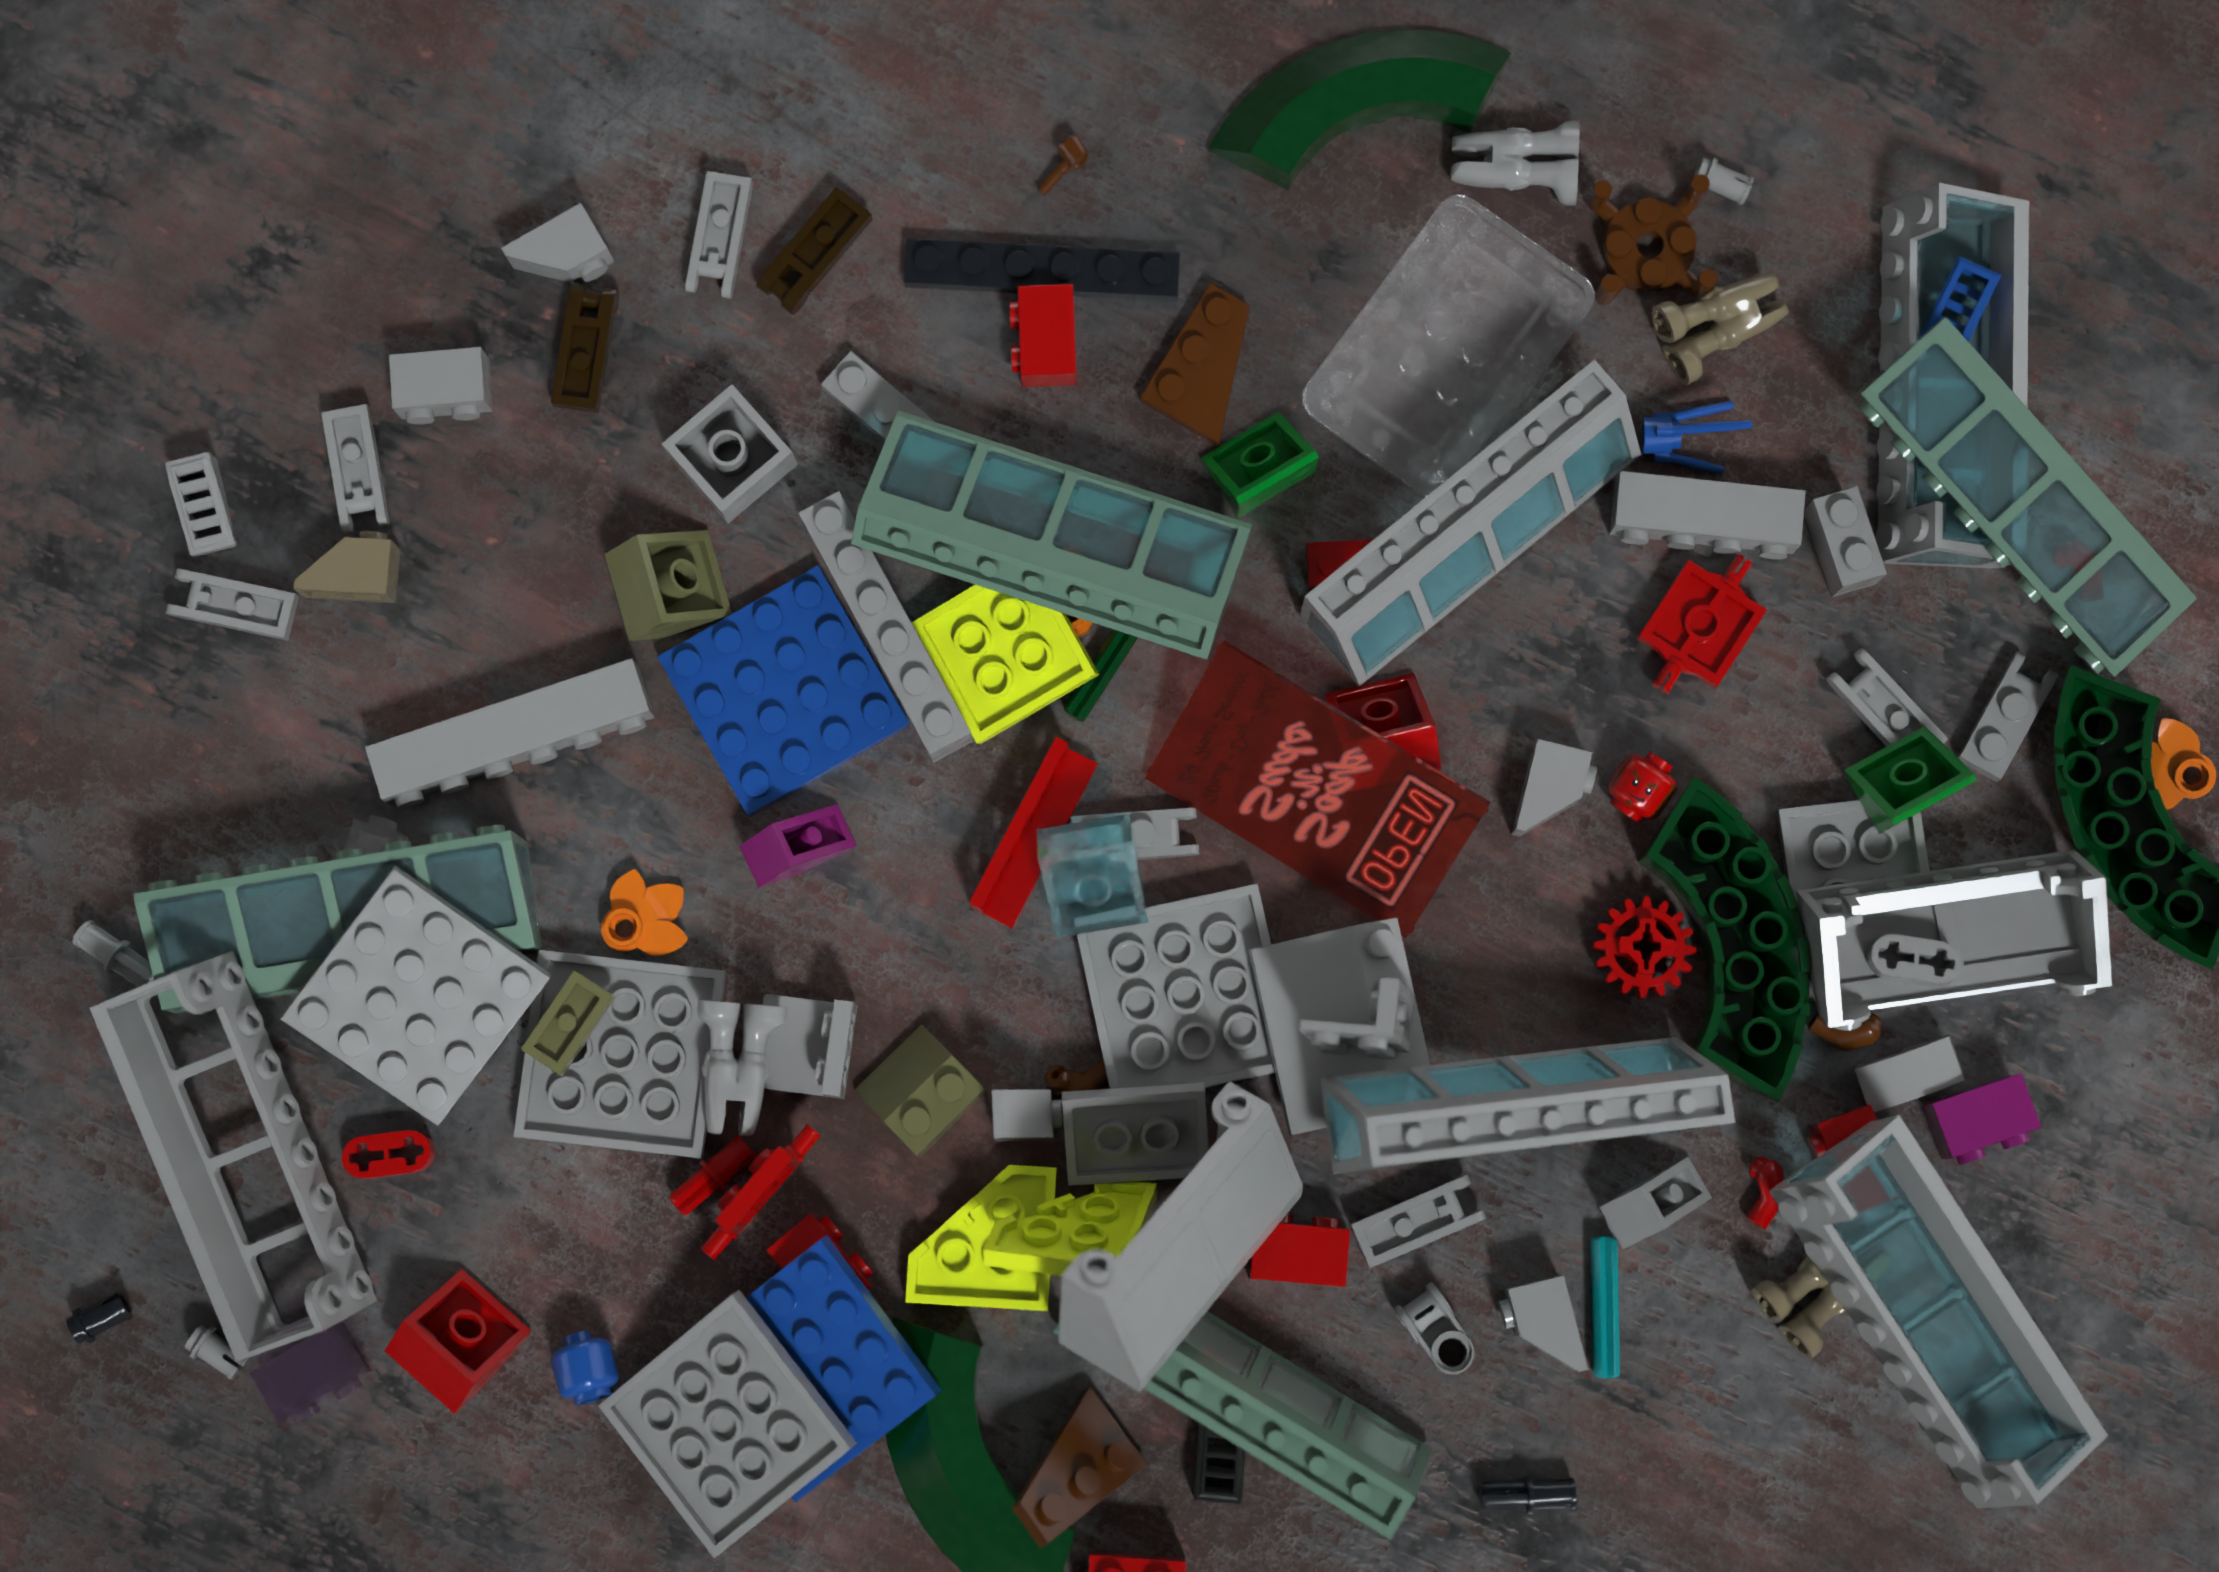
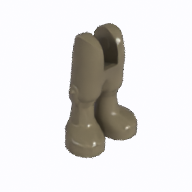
M1774 273L1753 276L1724 287L1715 286L1712 290L1703 293L1698 298V301L1678 306L1672 301H1666L1653 306L1652 319L1654 329L1658 337L1668 343L1662 347L1663 354L1671 370L1682 384L1689 385L1700 378L1703 374L1702 359L1715 350L1737 348L1743 341L1775 325L1789 313L1786 302L1781 300L1758 307L1757 299L1779 288V281ZM1705 321H1714L1707 330L1682 338L1691 328Z
M1862 1223L1840 1235V1238L1845 1245H1848L1870 1229ZM1885 1248L1867 1258L1862 1264L1853 1256L1871 1285L1883 1274L1893 1259ZM1806 1255L1805 1259L1799 1264L1796 1273L1780 1283L1765 1279L1754 1286L1751 1292L1763 1313L1772 1322L1778 1323L1792 1311L1794 1306L1807 1293L1817 1288L1821 1289L1818 1297L1797 1314L1791 1316L1778 1328L1781 1335L1799 1353L1811 1360L1823 1348V1340L1820 1334L1821 1328L1833 1315L1842 1314L1847 1310L1834 1297L1831 1285L1818 1265Z

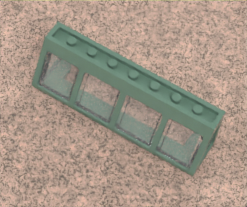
M1206 1311L1144 1387L1147 1391L1390 1540L1416 1498L1432 1450L1429 1446ZM1059 1323L1057 1324L1056 1328H1055L1054 1331H1053V1333H1055V1334L1058 1335V1336H1059Z

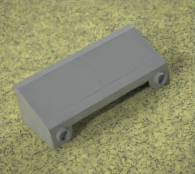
M2076 850L1796 890L1798 912L1810 952V977L1816 1009L1829 1028L1833 1027L1838 1030L1859 1028L1863 1021L1870 1018V1010L2050 983H2056L2059 987L2067 989V993L2077 996L2092 994L2096 991V988L2112 986L2106 877ZM1886 934H1899L1943 941L1953 945L1962 957V968L1960 974L1949 984L1942 987H1932L1878 977L1872 972L1868 964L1867 955L1870 947L1880 937ZM1889 945L1884 952H1879V957L1886 959L1887 967L1890 969L1899 961L1910 962L1911 957L1895 954V946ZM1939 952L1932 959H1919V964L1933 966L1935 970L1934 975L1940 976L1945 969H1950V963L1944 962L1942 960V953Z
M1230 1081L1212 1103V1115L1218 1123L1217 1142L1122 1253L1116 1257L1103 1250L1086 1251L1080 1254L1061 1275L1059 1343L1138 1392H1141L1302 1196V1181L1270 1104Z

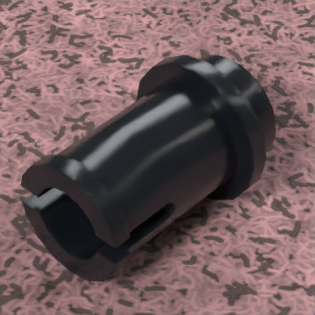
M117 1291L114 1295L84 1310L80 1308L74 1309L73 1315L66 1319V1323L71 1335L78 1344L84 1341L92 1343L96 1340V1335L125 1320L133 1318L126 1298L120 1291Z

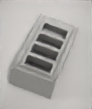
M204 452L166 462L165 467L190 556L194 558L236 547L237 541L218 460L211 453ZM205 473L206 477L185 482L186 477ZM210 490L211 496L192 501L189 499V494ZM215 508V515L194 520L193 513ZM220 525L222 533L198 538L197 531Z

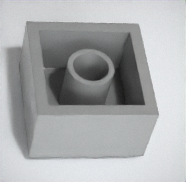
M733 384L662 443L669 458L728 524L798 465L789 447Z

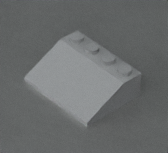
M1397 917L1349 926L1249 950L1289 1136L1327 1128L1320 1078L1430 1065L1416 998L1409 1053L1396 1052L1395 1059L1369 1057L1366 1055L1367 1050L1348 1048L1347 1055L1323 1053L1319 1051L1320 1046L1311 1044L1310 1040L1298 1030L1299 1020L1375 1026L1376 1020L1370 1019L1369 1006L1372 991H1379L1380 978L1400 979L1414 994Z

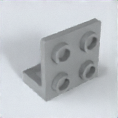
M1380 978L1379 991H1372L1369 1006L1370 1019L1376 1020L1375 1026L1299 1020L1298 1030L1310 1040L1311 1044L1320 1046L1319 1051L1323 1053L1347 1055L1348 1048L1367 1050L1366 1055L1369 1057L1395 1059L1396 1052L1409 1053L1415 995L1400 979Z
M766 994L763 998V1005L787 1007V1016L785 1023L771 1030L767 1039L765 1055L768 1059L770 1075L765 1081L764 1089L845 1099L858 1006L851 1001L834 999V1002Z

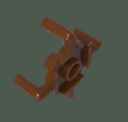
M1701 174L1696 175L1692 179L1686 193L1674 206L1658 201L1655 198L1647 197L1629 204L1621 210L1609 201L1612 193L1610 182L1600 180L1595 184L1588 200V206L1609 225L1604 235L1603 245L1605 263L1610 274L1603 277L1595 294V299L1600 305L1610 304L1625 287L1637 292L1663 291L1678 283L1696 299L1714 288L1718 280L1715 271L1705 269L1697 276L1689 269L1695 256L1697 236L1687 218L1702 202L1710 186L1708 177ZM1645 236L1657 239L1661 245V253L1655 257L1642 255L1638 251L1637 240Z

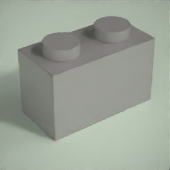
M481 347L389 355L392 409L402 420L406 419L407 423L429 424L434 422V417L452 415V418L455 420L478 419L482 412H493L490 363L488 356Z
M1858 486L1813 499L1804 509V517L1831 598L1876 585L1887 574Z

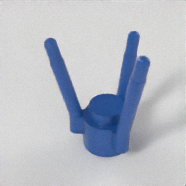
M1732 401L1713 403L1670 413H1653V417H1643L1642 452L1643 454H1654V463H1672L1701 471L1722 474L1724 472L1723 466L1671 453L1672 449H1681L1682 434L1750 429L1753 423L1751 420H1730L1681 424L1682 420L1731 410L1734 407Z

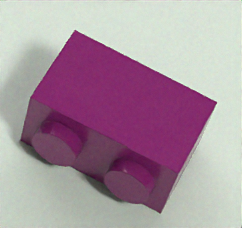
M2022 1073L2007 1076L1922 1106L1941 1160L1956 1157L1959 1165L1985 1157L1986 1154L1983 1147L2001 1142L2003 1150L2029 1142L2031 1140L2028 1132L2042 1128Z

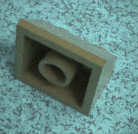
M708 530L635 535L605 553L629 641L667 638L717 623L732 614Z
M922 1024L855 1089L857 1094L918 1157H921L987 1093L986 1089Z

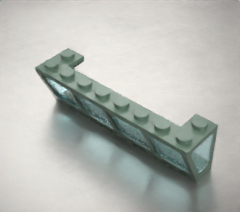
M1942 317L1856 392L1863 400L1857 405L1862 414L1874 427L1878 428L1884 423L1886 427L1895 433L1896 437L1890 443L1908 463L1915 457L1928 470L1922 476L1923 480L1940 498L1946 493L1953 498L1959 505L1953 511L1955 516L1971 533L1979 528L1991 541L1984 547L2002 568L2009 563L2012 564L2022 576L2016 584L2034 604L2041 598L2053 610V613L2047 619L2065 638H2068L2071 634L2080 644L2073 650L2097 674L2104 669L2115 677L2197 599L1947 317Z
M898 410L859 504L851 544L1207 660L1229 604L1253 524Z
M491 825L476 829L477 836L458 839V833L433 835L429 837L430 844L412 847L411 841H396L383 844V852L365 855L364 849H348L336 852V860L319 863L315 856L300 857L289 860V868L271 870V865L261 864L242 868L241 876L224 878L223 872H213L195 876L194 884L178 886L176 880L148 884V891L134 893L133 895L153 979L157 980L178 970L233 951L238 964L244 972L245 981L253 1000L298 993L394 865L523 955L539 952V950H543L527 841L511 830L505 831L504 825ZM173 988L157 994L161 1010L171 1013L187 1011L181 1005Z

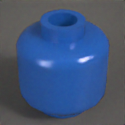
M582 1331L562 1338L564 1347L556 1350L550 1359L560 1396L565 1399H573L576 1406L609 1397L612 1394L610 1388L619 1379V1372L610 1342L604 1338H591L590 1331Z

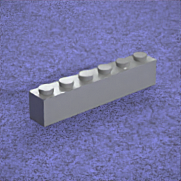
M840 491L798 512L803 525L932 762L934 763L974 742L966 722L873 552L851 544L855 519Z
M631 658L366 746L365 750L381 800L391 806L396 804L398 809H403L424 802L423 795L440 789L442 794L463 790L469 786L468 780L485 775L486 779L505 776L513 772L512 765L530 760L531 764L550 761L558 756L557 750L574 745L576 750L595 746L602 742V735L617 730L620 735L640 731L646 727L645 721L655 718L640 668Z

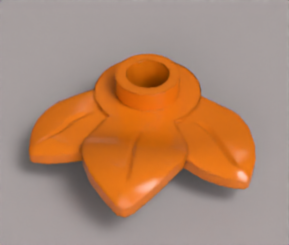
M2162 718L2158 727L2157 742L2152 741L2151 768L2155 787L2159 790L2166 810H2169L2176 806L2183 798L2196 799L2209 793L2216 781V769L2212 761L2200 753L2199 737L2190 727L2172 718ZM2191 766L2197 767L2199 770L2198 779L2193 783H2186L2183 780L2184 770Z
M636 869L623 874L611 888V910L606 913L601 923V934L606 944L620 952H630L639 948L651 956H664L683 947L688 941V937L673 921L677 918L683 906L684 889L679 885L666 883L646 888L645 881ZM622 921H631L633 924L632 934L628 937H620L617 933L618 925Z

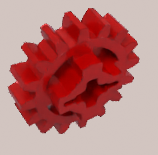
M1645 896L1641 899L1639 908H1636L1631 899H1627L1622 902L1623 914L1611 908L1606 912L1611 924L1599 923L1596 926L1595 930L1603 935L1604 938L1591 944V949L1602 951L1603 957L1596 961L1594 966L1595 968H1608L1609 973L1604 979L1606 985L1616 979L1621 982L1619 987L1620 995L1624 996L1631 988H1636L1637 999L1643 1000L1648 994V989L1652 988L1653 993L1658 998L1665 995V982L1673 988H1677L1682 984L1676 974L1677 972H1691L1693 967L1684 961V957L1696 953V947L1685 945V939L1692 935L1694 931L1692 928L1680 929L1678 923L1684 917L1682 912L1672 917L1666 914L1669 902L1664 900L1654 909L1651 908L1650 897ZM1635 918L1633 932L1629 936L1615 937L1616 932L1624 922ZM1656 921L1667 929L1672 939H1666L1656 929ZM1642 937H1645L1646 945L1654 946V952L1646 956L1645 962L1642 959L1641 951L1633 949V944L1639 942ZM1615 957H1622L1631 967V975L1627 974L1619 966ZM1673 959L1669 968L1661 976L1652 979L1655 964L1658 961Z

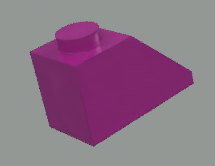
M838 804L772 823L739 847L758 888L792 878L853 849L857 845Z

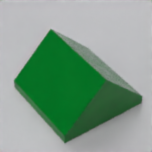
M1277 412L1202 456L1201 460L1238 519L1314 474L1319 457L1316 450L1280 412Z
M1926 726L1844 770L1847 780L1879 834L1976 781L1975 774Z

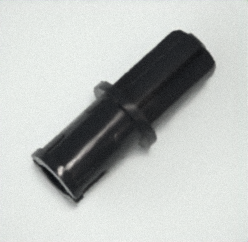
M1525 1475V1479L1521 1481L1482 1482L1479 1488L1480 1505L1485 1511L1526 1509L1527 1514H1533L1534 1509H1576L1577 1492L1575 1479L1532 1480L1530 1475Z

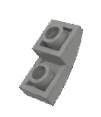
M1950 1035L1904 1047L1902 1052L1858 1064L1854 1069L1867 1105L1872 1106L1874 1112L1926 1096L1965 1080Z

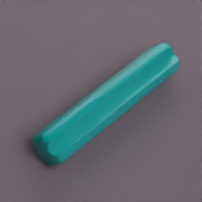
M1596 1236L1591 1240L1593 1374L1597 1378H1617L1620 1375L1618 1241L1612 1236Z

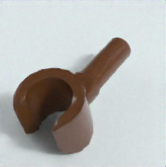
M1074 135L1067 138L1057 147V151L1063 161L1037 187L1044 196L1069 171L1077 170L1086 164L1088 153L1077 136Z

